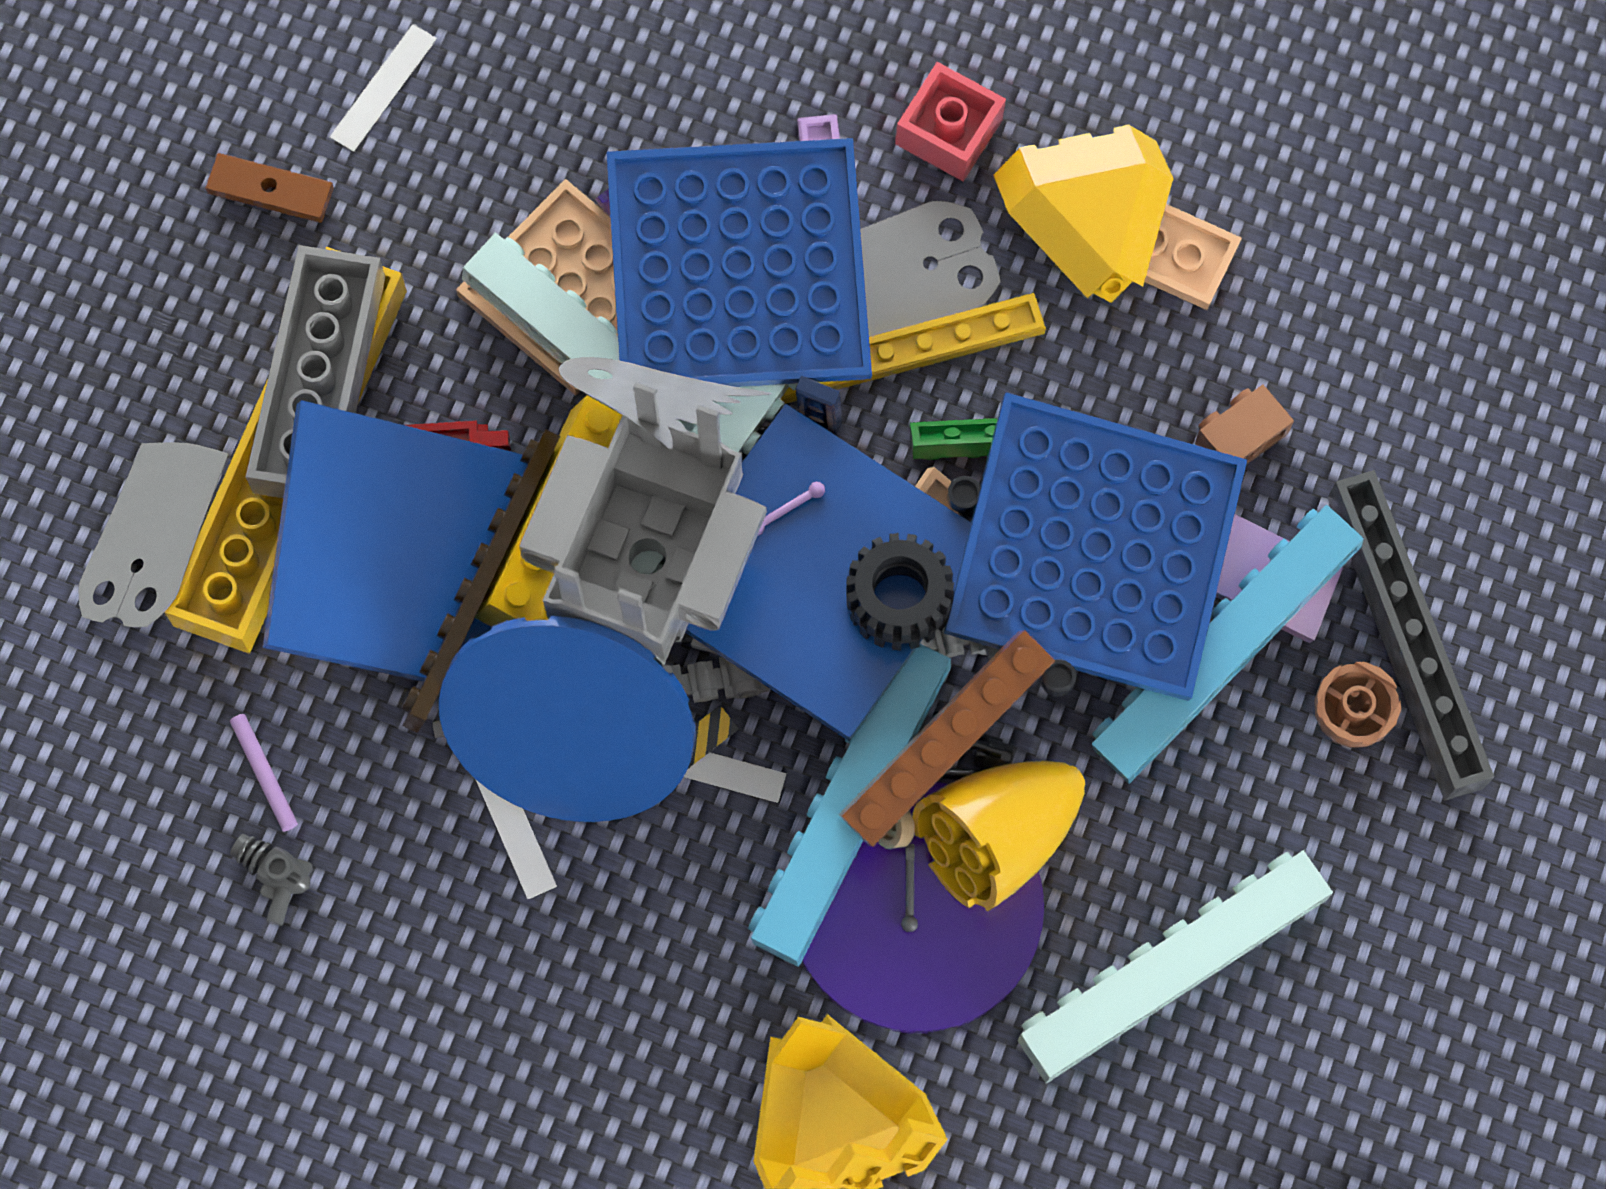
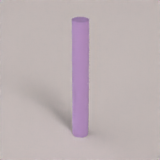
M239 714L230 720L232 728L282 831L293 829L298 823L246 715Z

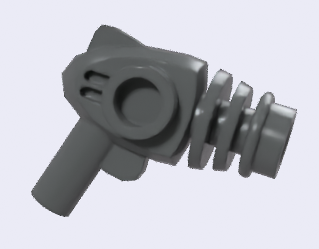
M243 833L234 843L230 855L236 858L237 863L241 864L243 862V867L248 869L251 875L256 874V879L264 884L261 887L260 893L263 897L272 900L266 922L276 926H283L291 895L303 893L310 887L311 880L309 875L313 865L307 861L295 858L279 846L273 848V844L265 843L262 840L256 841L255 836L249 837Z

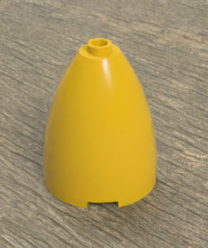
M1017 762L970 774L928 795L915 805L913 820L915 836L919 838L924 836L929 852L934 859L933 862L928 864L946 890L960 903L968 908L977 904L984 907L986 911H990L1030 880L1059 847L1071 828L1085 793L1084 777L1075 766H1070L1064 762Z

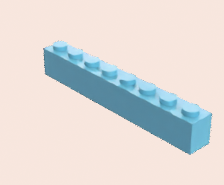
M1327 504L1319 512L1315 509L1309 511L1296 526L1300 532L1290 542L1285 538L1282 539L1268 554L1267 557L1271 561L1260 572L1254 568L1240 582L1238 587L1242 591L1231 602L1225 598L1212 610L1211 618L1213 620L1209 623L1192 699L1186 701L1146 689L1142 691L1137 687L1121 704L1125 710L1114 721L1110 717L1105 719L1093 732L1092 736L1096 738L1092 743L1093 750L1128 784L1153 761L1362 547L1364 538Z
M920 644L849 742L845 739V742L850 745L843 758L836 756L826 775V779L831 782L824 796L817 793L807 812V817L811 818V821L805 833L798 831L789 846L787 854L791 855L792 858L786 870L778 869L769 885L768 892L773 895L766 909L758 907L749 924L748 930L753 932L751 940L754 945L797 967L800 966L863 842V839L838 814L918 734L951 669V658Z

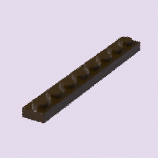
M545 429L538 442L530 439L520 459L521 462L527 464L522 476L516 473L512 476L504 493V496L510 498V501L505 510L497 508L487 528L488 531L494 533L489 545L481 542L470 564L477 568L471 581L464 577L453 600L460 603V606L455 616L447 613L436 636L443 639L438 652L429 650L419 670V673L426 676L421 688L412 686L401 708L408 712L402 726L418 733L425 723L440 692L451 661L458 653L558 443L559 435Z

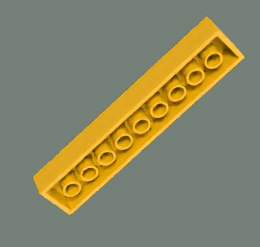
M326 247V248H325V249H327V250L337 251V250L332 249V248H329V247ZM384 266L383 270L386 278L359 401L407 292L402 273ZM267 381L199 532L179 592L173 603L165 611L166 616L174 627L249 654L268 613L283 498L254 494L246 479Z

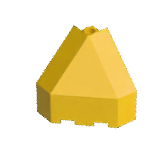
M1126 125L1113 128V134L1092 138L1091 134L1087 133L1059 139V145L1037 149L1036 145L1019 148L993 175L1008 213L1087 299L1092 294H1095L1112 303L1132 282L1143 287L1173 182V176L1156 140L1134 127Z
M828 1014L822 1022L798 1017L783 1039L770 1036L753 1160L765 1189H879L883 1187L881 1180L903 1171L906 1172L907 1177L924 1171L948 1140L926 1094Z

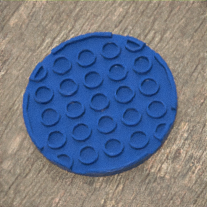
M550 616L549 620L526 621L524 617L509 620L492 626L491 631L478 638L470 639L451 661L439 696V718L447 743L462 766L478 782L500 798L527 811L546 817L576 822H600L626 818L643 812L665 799L678 786L687 772L695 745L696 724L692 718L688 705L689 698L674 673L668 674L654 660L655 654L637 641L611 628L586 620L561 616Z

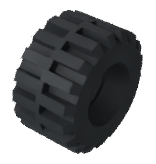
M899 533L889 534L888 542L883 543L881 537L872 540V548L870 550L864 546L858 552V560H852L849 567V576H847L846 599L847 609L850 610V619L854 626H860V634L865 639L873 636L875 645L883 648L885 642L892 643V650L900 651L901 644L909 643L911 650L920 646L921 639L924 638L929 643L935 638L937 629L943 630L953 603L954 582H952L953 572L951 566L945 565L946 557L941 550L934 553L933 543L926 539L922 545L918 544L917 535L908 534L907 540H899ZM905 575L915 579L922 585L925 590V596L913 607L894 609L884 605L876 597L874 590L881 581L890 576Z

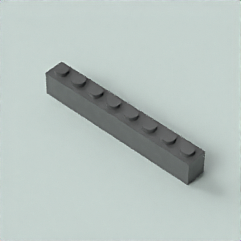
M1372 470L1336 481L1327 497L1332 510L1364 538L1362 547L1351 557V560L1443 799L1446 801L1484 789L1495 776L1376 472Z

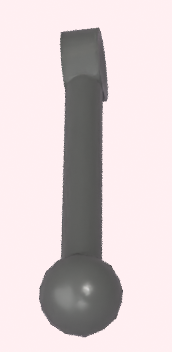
M909 844L905 847V917L902 919L901 926L906 932H913L918 927V921L914 917V844Z

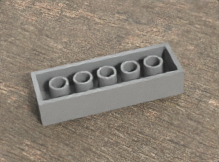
M302 245L298 246L246 473V479L254 494L278 498L284 497L296 404L303 400L356 413L386 278L380 258Z

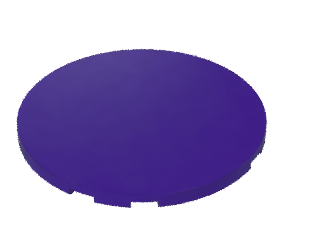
M936 782V783L909 809L911 815L913 816L914 807H915V805H916L920 800H922L923 798L927 797L928 795L934 793L935 791H937V790L943 788L944 786H946V785H948V784L942 783V782ZM914 833L910 844L915 845L914 917L918 921V927L913 932H906L901 926L902 919L905 917V847L886 849L878 842L872 847L863 840L802 960L803 966L818 988L834 1004L853 1017L865 1023L868 1022L894 1032L928 1033L960 1027L978 1019L1000 1004L1015 989L1025 975L1039 944L1044 918V894L1039 871L1019 890L990 911H986L984 907L977 904L968 908L946 890L928 864L933 862L934 859L929 852L924 836L919 838Z

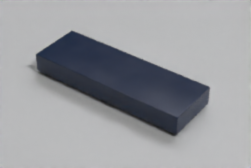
M801 376L796 387L798 412L834 435H837L842 424L840 391Z

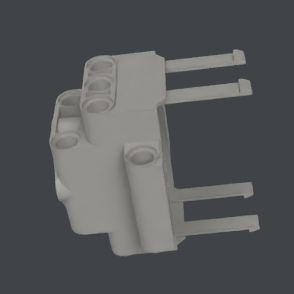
M635 382L633 388L638 419L659 425L658 389ZM699 404L696 408L698 434L687 430L686 433L668 427L673 440L671 450L623 415L609 448L567 435L519 545L520 556L526 562L554 573L543 599L548 620L550 616L570 617L611 628L655 654L654 660L662 667L667 660L674 641L679 642L682 640L689 623L708 630H719L767 514L766 506L735 494L743 477L741 453L735 452L721 443L720 412ZM645 551L658 552L666 560L663 567L652 574L637 572L632 568L631 563L635 556Z

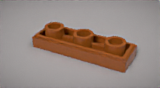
M218 153L205 188L207 193L322 223L334 186L330 181ZM269 188H276L272 192H265Z

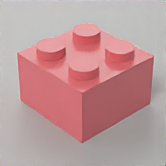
M936 62L897 123L895 145L964 182L1002 122L1006 99Z

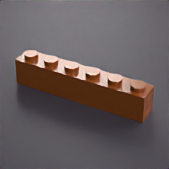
M1025 630L1018 631L838 815L868 845L873 847L1055 660Z

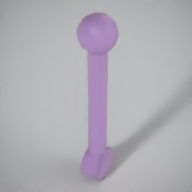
M813 482L808 491L766 515L758 536L764 532L765 526L812 497H822L825 493L824 485L821 482Z

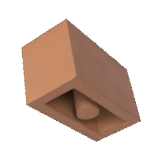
M1262 384L1253 392L1249 388L1240 392L1230 402L1232 407L1221 415L1215 411L1207 416L1198 426L1200 431L1194 444L1247 459V465L1287 436L1294 420Z

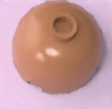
M1367 662L1340 665L1334 668L1320 683L1314 702L1315 718L1322 732L1333 742L1348 748H1365L1381 741L1396 725L1401 712V701L1399 702V696L1395 690L1397 686L1384 670Z

